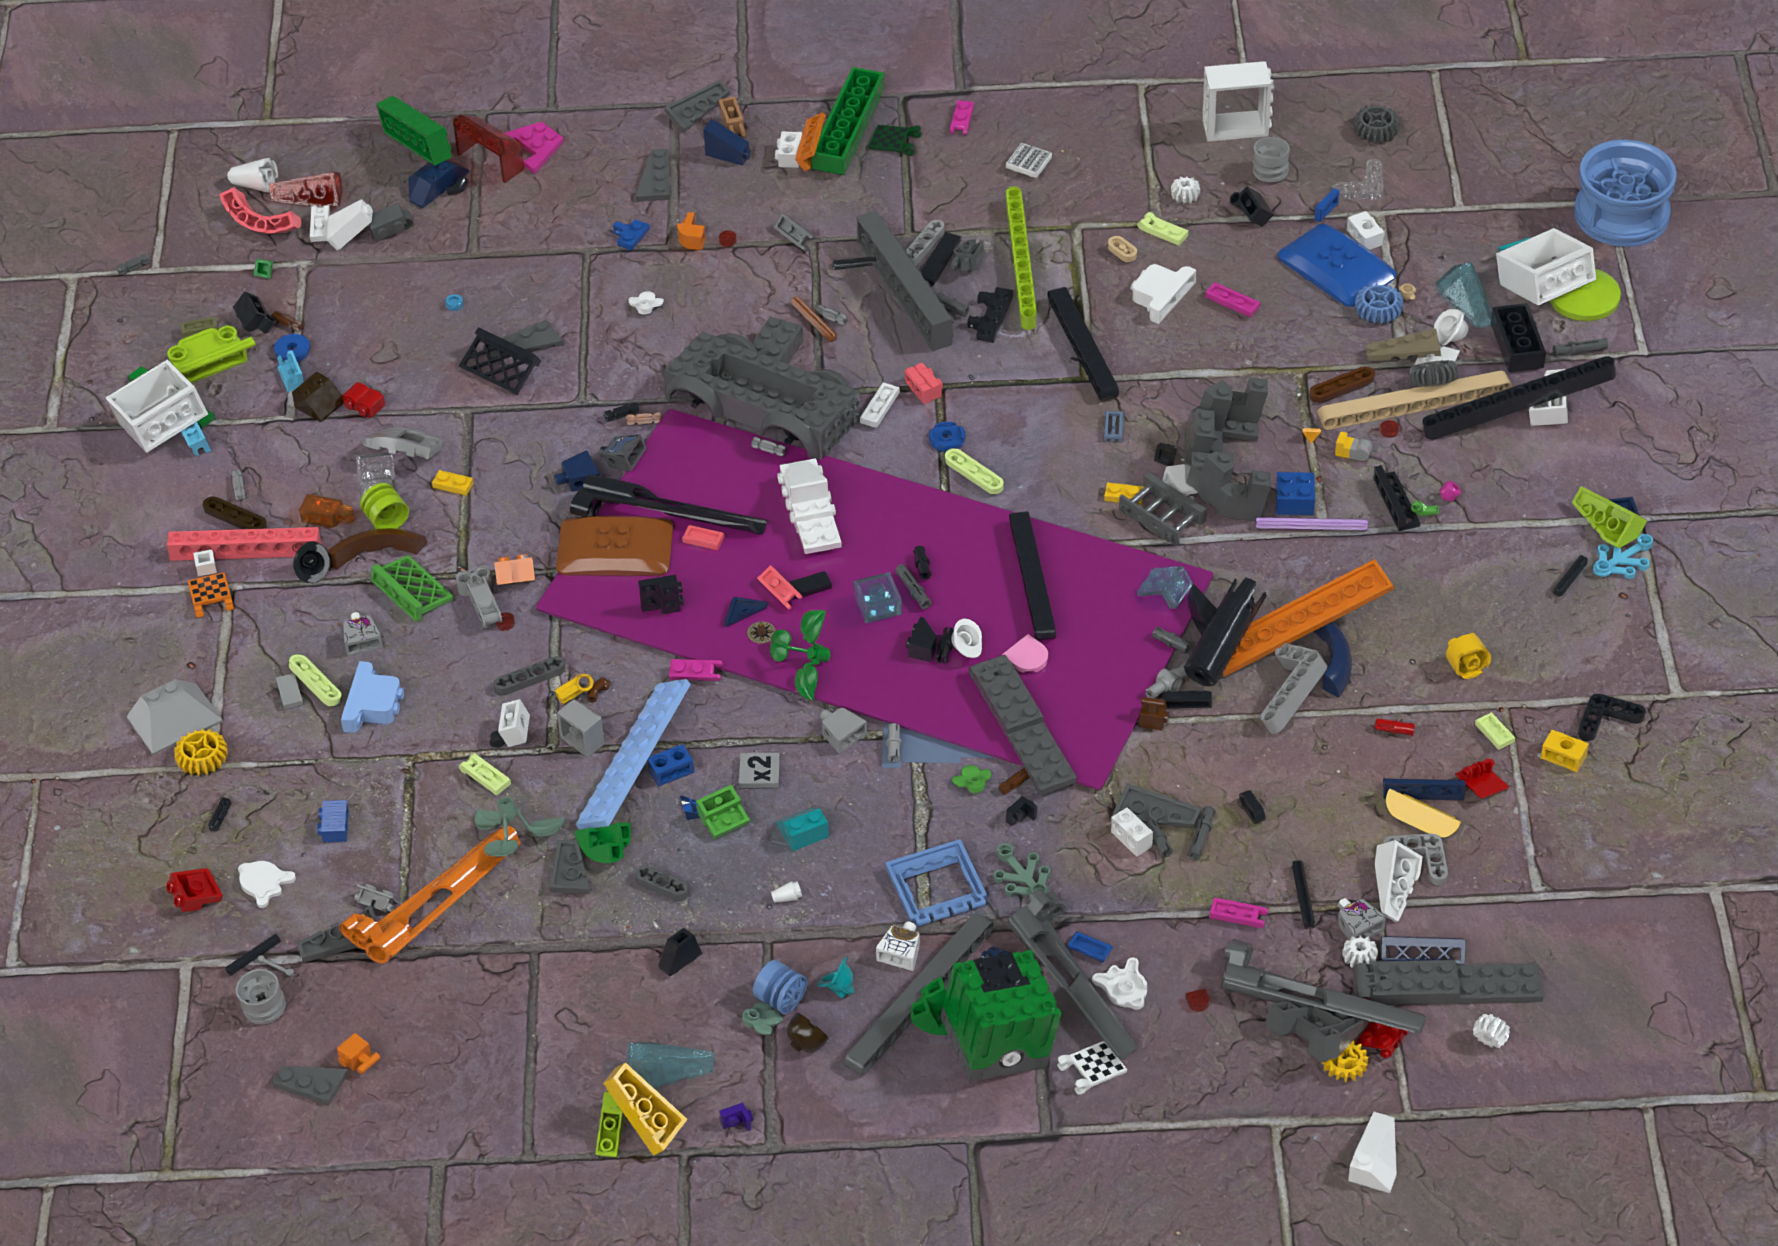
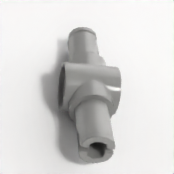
M1186 662L1177 669L1170 671L1162 669L1157 675L1156 683L1146 689V696L1148 698H1156L1162 692L1178 691L1182 684V679L1187 676L1184 671Z

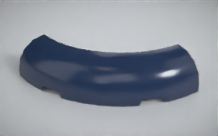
M1332 621L1313 632L1327 643L1332 658L1328 669L1323 674L1322 689L1339 698L1349 682L1352 671V657L1345 635Z

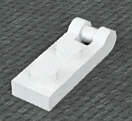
M329 205L317 208V206L311 207V242L327 241L328 216H330Z

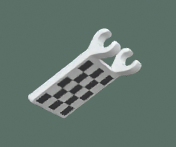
M1105 1041L1071 1055H1062L1058 1058L1059 1063L1057 1067L1061 1071L1074 1064L1084 1077V1079H1079L1075 1082L1077 1086L1075 1091L1079 1095L1085 1093L1093 1086L1127 1073L1126 1067Z

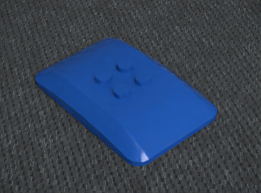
M1328 224L1315 226L1278 252V259L1347 307L1355 306V297L1359 290L1363 289V286L1368 287L1369 284L1374 286L1376 283L1378 285L1384 283L1386 286L1396 278V271L1380 257L1350 236Z

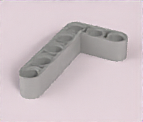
M1283 644L1275 650V655L1283 668L1292 670V673L1260 715V719L1269 733H1279L1285 727L1325 673L1327 665L1317 650L1291 644Z

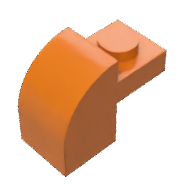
M688 212L686 219H683L682 223H677L678 241L685 248L703 250L706 240L705 226L696 225L695 213Z

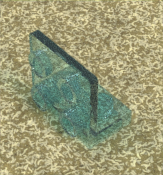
M1183 566L1157 567L1150 571L1149 576L1141 584L1137 594L1138 596L1162 594L1169 608L1174 609L1182 601L1193 585V582Z

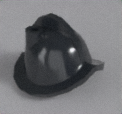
M315 541L302 545L296 552L293 562L295 574L301 581L306 583H314L321 580L328 573L331 566L328 550L322 544Z

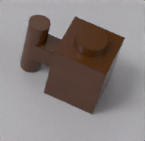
M1142 697L1139 727L1162 731L1164 723H1168L1170 712L1166 711V700Z

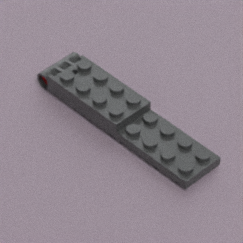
M1004 654L969 666L968 671L971 679L983 696L1040 795L1076 783L1077 777L1043 722L1044 717L1007 656Z
M1456 960L1369 962V965L1359 963L1353 967L1356 997L1387 1005L1542 1002L1543 1000L1538 963L1456 965Z

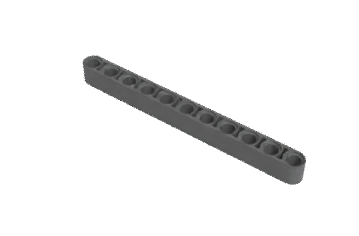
M974 913L845 1057L844 1066L861 1076L865 1075L912 1023L911 1007L913 1002H918L921 998V990L940 976L946 985L950 979L953 963L961 962L962 964L966 962L993 931L994 923Z

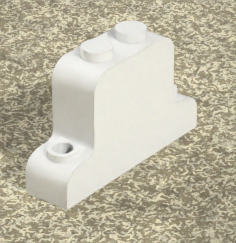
M1152 264L1142 271L1137 280L1132 282V299L1135 303L1147 307V311L1150 312V320L1159 324L1196 283V269L1186 266L1174 272L1160 265Z

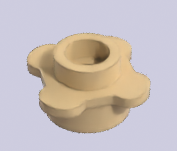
M1403 284L1399 287L1403 299H1415L1416 296L1414 294L1417 289L1412 284Z

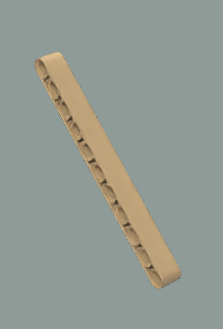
M1496 371L1456 379L1450 383L1415 387L1325 405L1317 410V416L1322 427L1326 430L1466 403L1511 388L1512 384L1504 371Z

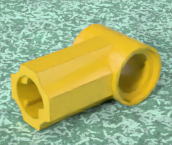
M580 673L556 688L554 692L561 704H565L584 691L590 690L593 686V679L588 674ZM585 677L587 685L582 688L579 685V680Z

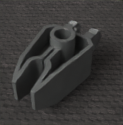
M975 239L966 240L954 249V259L950 265L951 270L956 271L959 268L961 272L965 273L977 270L984 258V241L976 243Z

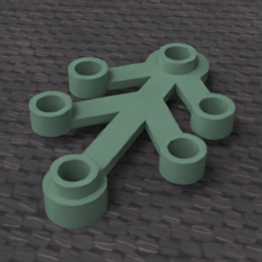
M1003 843L998 846V858L1003 862H1007L1017 874L997 870L994 872V881L998 884L1011 881L1024 883L1028 886L1020 887L1013 883H1008L1005 886L1006 896L1014 897L1016 894L1029 896L1038 889H1042L1045 894L1049 892L1046 881L1051 876L1050 867L1043 865L1039 868L1038 883L1032 879L1035 866L1039 864V855L1037 853L1031 852L1028 854V864L1025 871L1013 857L1012 845Z

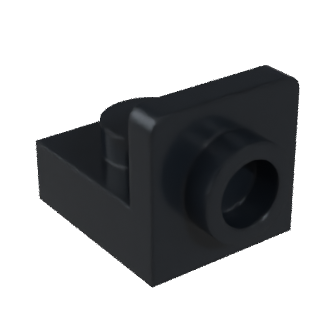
M1021 796L1006 809V822L1013 826L1017 821H1021L1025 815L1035 820L1037 818V806L1033 801Z

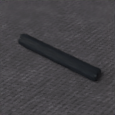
M1295 860L1292 862V869L1303 925L1305 928H1313L1315 920L1304 865L1301 860Z

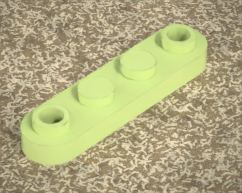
M950 449L945 453V463L986 492L999 494L1003 491L1004 481L1001 477L961 450Z
M293 655L290 657L289 668L324 704L335 706L340 703L341 692L307 657L303 655Z

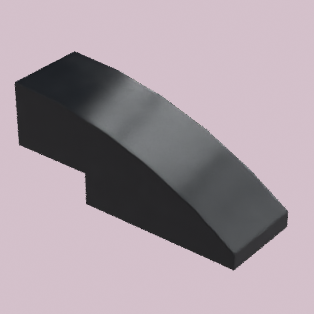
M1194 584L1191 586L1187 596L1188 607L1191 617L1202 635L1217 608Z

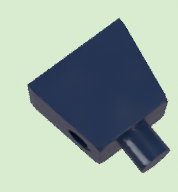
M584 451L561 463L562 473L554 475V480L557 486L567 483L570 490L574 492L583 488V483L587 476H600L588 451Z

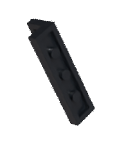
M1382 465L1375 466L1373 480L1398 532L1420 527L1417 515L1411 510V503L1395 471L1385 473ZM1389 479H1393L1394 482L1392 485L1390 484ZM1395 492H1397V493L1400 494V496H1399L1398 498H1397ZM1407 518L1412 519L1413 522L1406 523Z

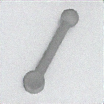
M263 955L257 957L259 963H265L286 973V976L289 978L294 976L293 969H285L266 960Z

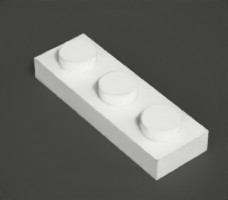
M882 383L861 415L860 423L877 428L900 393L899 387Z

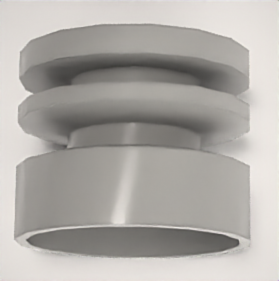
M1265 137L1254 144L1253 174L1257 179L1264 182H1278L1288 176L1290 147L1285 140L1276 137Z
M256 969L244 974L238 981L236 995L248 1021L260 1025L269 1024L279 1019L284 1013L286 1000L278 978L274 973L266 969Z

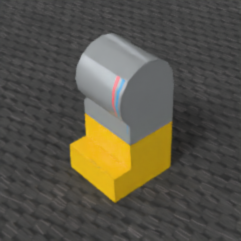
M1341 431L1336 441L1335 456L1366 461L1372 450V443L1366 439L1358 440L1347 437L1348 433Z

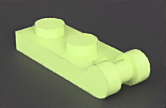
M1147 212L1144 219H1141L1137 224L1138 228L1142 231L1178 246L1188 237V230L1159 219L1151 212Z
M475 753L469 756V760L459 764V769L462 773L471 776L496 796L511 785V781L507 776Z

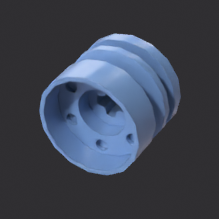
M772 960L758 974L753 986V996L765 1004H770L773 1009H777L780 1013L788 1014L801 1001L806 991L807 978L802 974H798L795 970H790L782 962Z

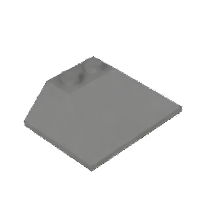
M178 679L141 695L127 715V720L153 756L175 746L176 741H180L181 736H186L187 732L193 733L194 729L201 731L202 728L206 731L223 722L196 683Z

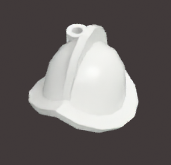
M1449 309L1437 318L1434 329L1436 328L1439 345H1447L1449 342L1458 341L1467 335L1468 325L1463 320L1464 313L1460 310Z

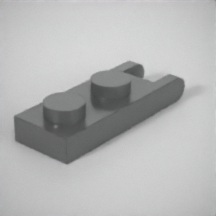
M784 213L780 215L773 227L806 252L808 248L804 244L808 237L813 240L816 237Z

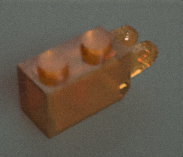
M307 494L299 508L301 522L335 528L339 523L352 524L355 522L353 508L343 505L342 500Z

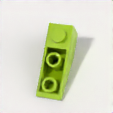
M604 1091L595 1155L617 1158L626 1116L611 1094Z

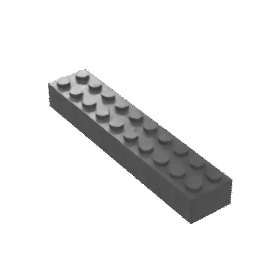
M876 210L856 216L857 243L867 257H876L877 262L872 263V265L930 349L936 351L951 346L952 337L954 336L952 315L947 313L944 304L940 303L936 292L931 290L928 281L924 280L921 271L915 267L914 261L907 256L905 248L900 246L898 238L893 236L890 227L886 226L883 217L879 216Z

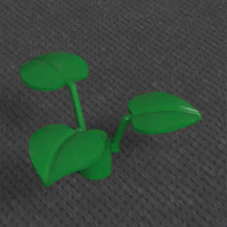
M811 610L802 617L801 633L804 634V640L814 645L809 649L789 646L791 635L786 630H777L771 637L770 653L775 661H784L788 656V649L805 652L812 661L804 664V669H799L795 675L796 690L801 696L810 700H815L814 692L818 680L817 669L813 665H819V662L826 663L830 659L829 648L815 642L823 625L825 610Z

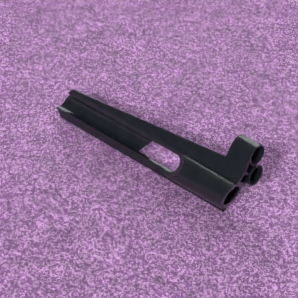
M596 475L586 477L583 488L578 490L570 505L571 514L589 517L595 516L598 513L600 501L617 505L621 503L661 511L674 517L756 534H763L765 532L767 520L657 497L651 491L638 484ZM635 496L644 497V498L653 499V500H658V501H663V502H668V503H672V504H677V505H680V507H679V506H675V505H670V504L655 502V501H651V500L636 498Z

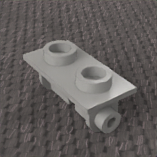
M357 884V887L361 890L360 893L357 892L354 899L359 904L372 906L373 901H376L373 908L388 913L394 909L393 902L399 903L394 898V894L389 891L383 890L379 892L372 885L365 884V886Z

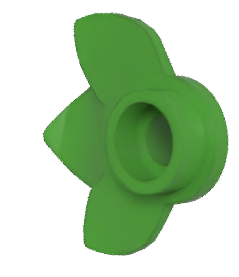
M966 765L962 768V775L952 777V782L958 787H967L971 793H979L984 790L986 781L991 778V772L989 769L979 770L975 765Z

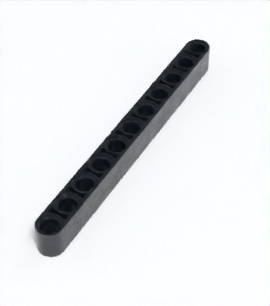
M1610 356L1601 357L1428 415L1422 420L1425 437L1432 440L1611 381L1617 375L1615 361Z

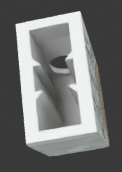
M905 922L903 928L895 925L891 926L876 947L877 961L914 971L920 946V935L915 931L916 925L912 922Z

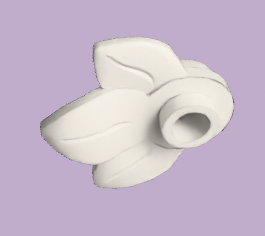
M650 291L642 292L639 297L629 298V304L636 307L640 314H649L652 312L653 307L661 306L664 302L662 298H655V294Z

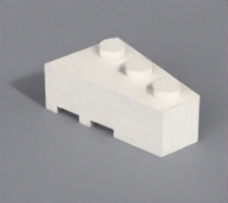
M1565 369L1547 370L1544 376H1547V375H1550V374H1553V373H1556V372H1559V371H1562V370H1565ZM1567 395L1530 407L1531 426L1568 423Z

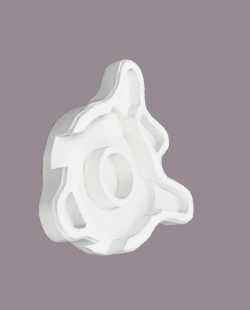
M267 861L243 863L238 867L241 888L248 895L256 899L259 908L267 907L270 898L281 895L282 889L280 885L291 884L296 880L294 872L282 871Z
M1129 958L1124 969H1119L1118 966L1112 965L1107 973H1096L1092 976V983L1101 987L1114 1004L1134 1010H1139L1144 1006V999L1147 995V982L1138 971L1139 961L1137 958Z

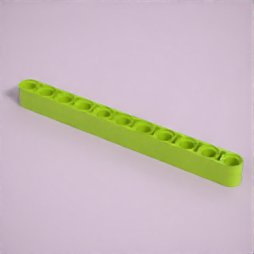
M1012 186L1006 190V210L1020 325L1025 330H1031L1037 324V311L1021 189Z

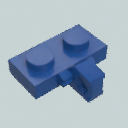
M635 219L630 225L616 221L612 227L613 233L619 236L617 246L632 251L649 231L650 224Z

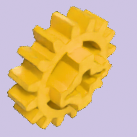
M1353 1040L1338 1058L1322 1062L1324 1064V1071L1329 1070V1077L1336 1075L1337 1081L1340 1078H1344V1082H1347L1348 1078L1355 1081L1356 1075L1362 1077L1363 1071H1367V1051L1361 1050V1044L1355 1046Z

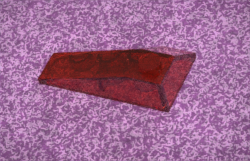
M328 172L269 184L271 201L308 207L317 206V208L324 207L325 205H329L330 208L337 207L341 203L343 188L339 172Z

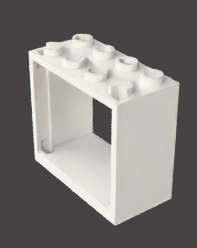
M1266 61L1204 67L1202 120L1207 142L1265 137L1269 135V128L1272 127L1271 119H1269L1272 116V106H1270V103H1273V93L1271 90H1274L1273 79H1270L1271 69L1267 68ZM1259 87L1257 111L1216 114L1217 91Z
M1555 228L1496 253L1500 285L1536 305L1543 304L1596 280L1593 248Z

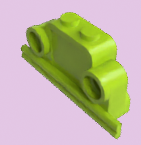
M223 326L219 330L209 328L181 339L178 345L172 346L168 350L167 355L170 363L192 384L247 362L246 349L255 346L256 343L252 337L240 340L234 327Z

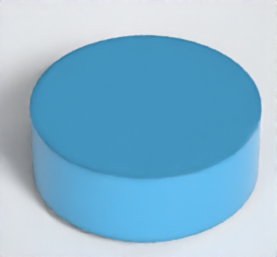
M452 294L445 299L446 308L450 311L460 310L464 305L463 298L457 294Z

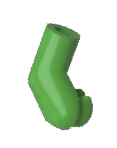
M1414 501L1411 504V510L1419 516L1439 514L1438 505L1427 506L1420 501Z

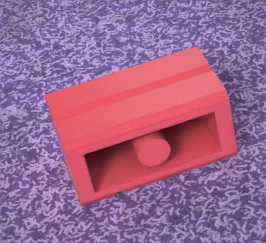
M924 363L915 365V367L912 366L905 370V382L922 403L926 404L932 401V399L935 400L941 397L943 384L939 378L936 379L930 367L927 368Z

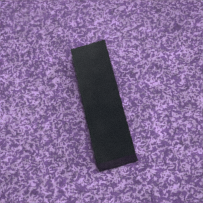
M945 232L921 270L922 277L930 285H935L954 254L953 250L960 244L961 236Z

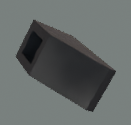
M920 617L918 623L913 626L912 637L907 639L906 648L908 649L909 657L931 662L937 649L936 634L925 618Z
M683 928L668 938L658 964L659 969L670 977L699 957L702 951L695 935Z

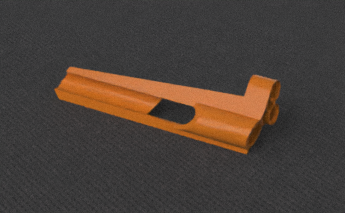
M507 826L508 840H516L519 846L521 843L515 829L512 826ZM504 827L496 832L494 831L452 867L380 921L375 922L372 918L365 916V914L353 913L339 925L341 933L357 947L366 950L367 955L373 961L381 964L386 963L506 857L488 856L484 851L488 843L504 840ZM441 888L448 889L453 893L414 928L409 926L410 915Z

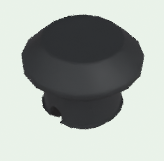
M498 731L491 733L490 746L495 748L502 747L505 741Z

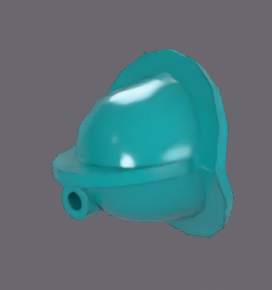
M848 957L843 959L837 970L821 977L817 981V986L827 987L840 998H843L846 994L852 995L854 993L852 985L854 978L853 972L847 964Z

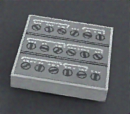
M1021 143L1007 161L1006 168L1037 178L1051 160L1052 153Z

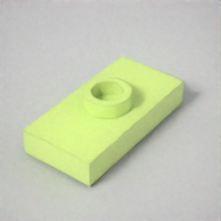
M1492 712L1475 720V725L1498 750L1515 742V737Z

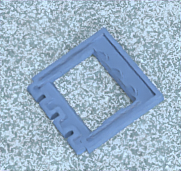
M961 839L885 862V868L910 922H915L917 927L931 923L930 917L933 918L934 922L950 917L949 911L952 912L953 916L969 911L968 905L971 906L972 910L986 906L987 894ZM959 862L973 893L918 910L914 903V897L904 879Z

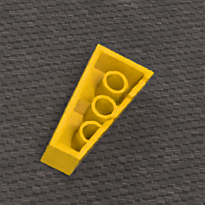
M627 1063L616 1067L603 1083L653 1156L665 1150L687 1121L686 1117Z

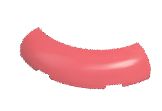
M234 187L219 194L227 212L230 213L236 222L250 230L265 234H281L301 227V218L291 211L271 217L255 213L248 204L245 194Z

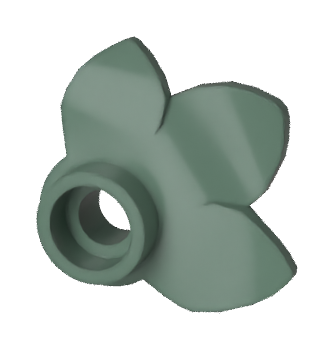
M763 1002L754 1004L752 1008L744 1010L742 1014L743 1024L748 1028H754L757 1033L762 1035H772L771 1026L783 1022V1017L777 1011L771 1010L770 1004Z

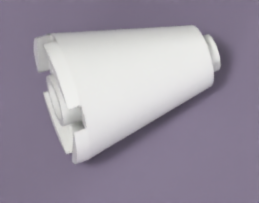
M271 158L260 159L232 167L228 172V179L234 185L270 193L277 186V183H274L275 178H278L277 166L273 160H270Z

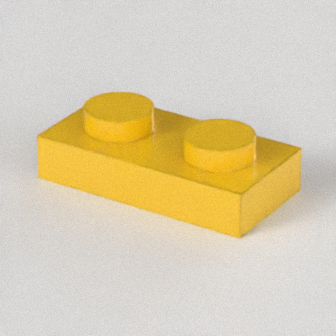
M442 470L438 471L432 481L433 488L466 496L474 484L471 477Z
M1107 482L1104 501L1119 502L1121 495L1131 499L1144 486ZM1142 499L1137 503L1138 505L1142 504Z

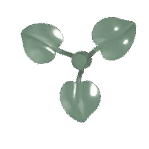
M504 797L497 801L499 811L477 809L475 814L476 826L481 830L494 829L498 824L501 825L503 823L504 840L492 841L484 848L486 855L497 857L511 855L518 849V842L516 840H508L507 821H512L516 814L527 830L533 831L534 836L542 837L555 834L565 822V817L539 820L529 826L519 812V807H514L511 797Z

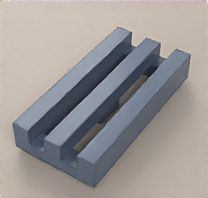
M1105 411L1104 442H1107L1108 439H1111V442H1115V439H1118V442H1122L1124 412ZM1109 416H1112L1111 434H1108ZM1116 416H1120L1119 434H1115Z

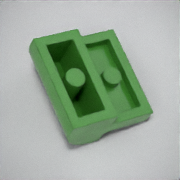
M732 785L696 800V808L704 827L707 826L714 840L750 823V819L741 806V800Z

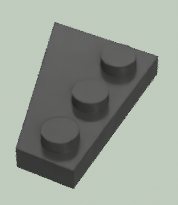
M282 1066L272 1083L273 1087L329 1106L349 1072L348 1069Z

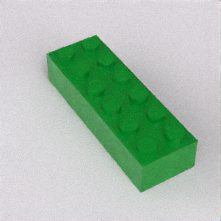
M395 96L376 103L382 128L386 135L434 166L452 158V148L447 140L448 134L444 126L439 125L436 121L431 120Z

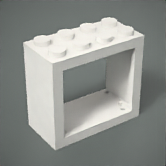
M168 360L106 397L119 424L146 453L208 415L195 387Z

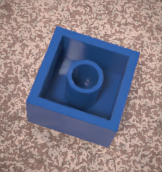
M1277 472L1276 514L1314 515V473Z

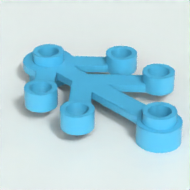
M1648 534L1639 535L1637 544L1622 553L1621 548L1612 545L1613 558L1609 561L1607 560L1609 546L1605 544L1599 545L1597 551L1599 560L1593 565V572L1600 577H1606L1612 573L1622 574L1626 579H1633L1636 570L1631 566H1637L1642 571L1648 570L1650 561L1647 558L1636 559L1629 557L1639 551H1648L1652 547V536ZM1618 564L1631 565L1626 568L1616 567V565Z

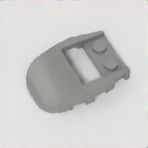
M402 427L385 428L375 431L364 437L362 441L364 446L372 449L383 450L388 448V453L396 454L397 451L406 452V456L425 457V459H430L442 449V439L419 430Z

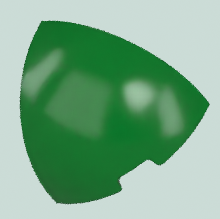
M630 822L614 823L605 827L584 828L574 831L582 851L590 859L599 863H612L624 857V848L629 846L631 839Z
M941 976L921 990V998L918 1002H913L911 1007L912 1022L922 1031L934 1035H948L945 1025L940 1018L947 992V987Z

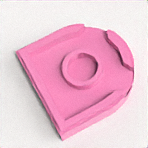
M1029 634L1002 654H1005L1014 668L1022 673H1025V671L1038 672L1047 665L1048 661L1047 648Z

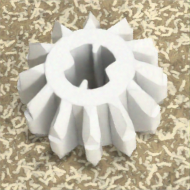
M1180 176L1179 179H1174L1171 186L1172 198L1177 203L1183 202V204L1185 202L1191 204L1192 201H1197L1200 194L1199 182L1195 181L1194 177L1188 178L1187 176L1186 178Z
M1361 935L1358 938L1352 936L1350 941L1346 940L1342 955L1345 964H1350L1352 969L1356 964L1366 963L1369 965V962L1376 961L1378 950L1375 941H1370L1369 937L1364 939Z
M1483 1014L1474 1024L1473 1035L1478 1038V1041L1483 1042L1484 1045L1487 1044L1491 1048H1500L1509 1038L1510 1027L1505 1024V1021L1500 1020L1499 1017H1494L1492 1014Z

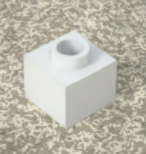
M212 549L193 553L198 577L217 573Z

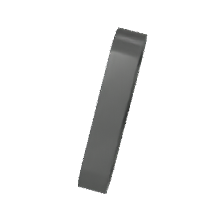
M640 866L635 872L636 882L639 885L673 900L683 901L689 895L686 882L652 867ZM664 880L667 884L665 886H658L657 882Z

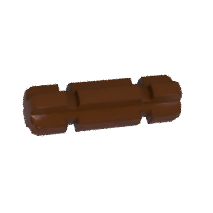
M274 311L271 315L277 323L286 327L293 328L296 331L303 329L302 321H295V318L278 311Z
M1025 768L1020 770L1021 773L1017 772L999 784V791L1003 795L1009 793L1010 789L1013 790L1025 782L1024 779L1028 780L1030 778Z

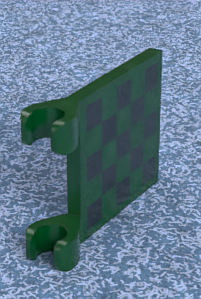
M877 125L868 148L902 152L912 156L914 154V150H912L914 145L912 143L905 144L908 135L920 138L922 135L920 132L921 127L918 125L911 128Z

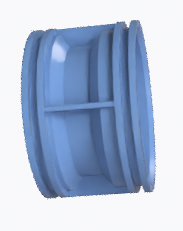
M1635 140L1604 142L1593 147L1585 154L1581 161L1579 172L1581 189L1577 194L1574 208L1575 219L1579 227L1587 235L1599 242L1620 247L1644 245L1660 237L1669 224L1671 213L1669 198L1674 191L1676 182V168L1669 156L1655 146Z

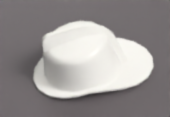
M970 619L959 620L955 624L951 637L952 644L962 655L968 658H976L982 651L981 630Z

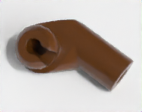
M599 678L589 690L587 700L589 702H596L600 689L607 690L611 685L610 681L606 680V678Z

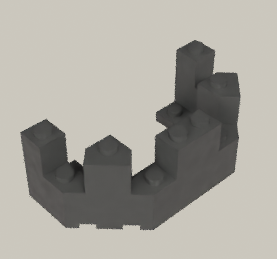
M1249 377L1245 393L1232 391V387L1224 380H1221L1204 391L1200 406L1191 410L1185 428L1186 484L1193 487L1199 493L1198 496L1208 505L1212 504L1218 509L1217 512L1222 517L1256 521V518L1262 515L1271 488V473L1252 470L1247 485L1229 483L1234 468V454L1223 452L1222 437L1257 442L1258 422L1268 395V380Z

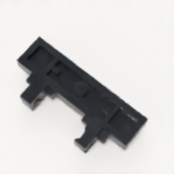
M996 287L994 293L979 292L977 302L978 304L983 303L987 305V311L984 317L981 316L980 318L979 316L973 317L969 315L967 320L968 328L978 331L976 340L994 343L1013 298L1014 290Z

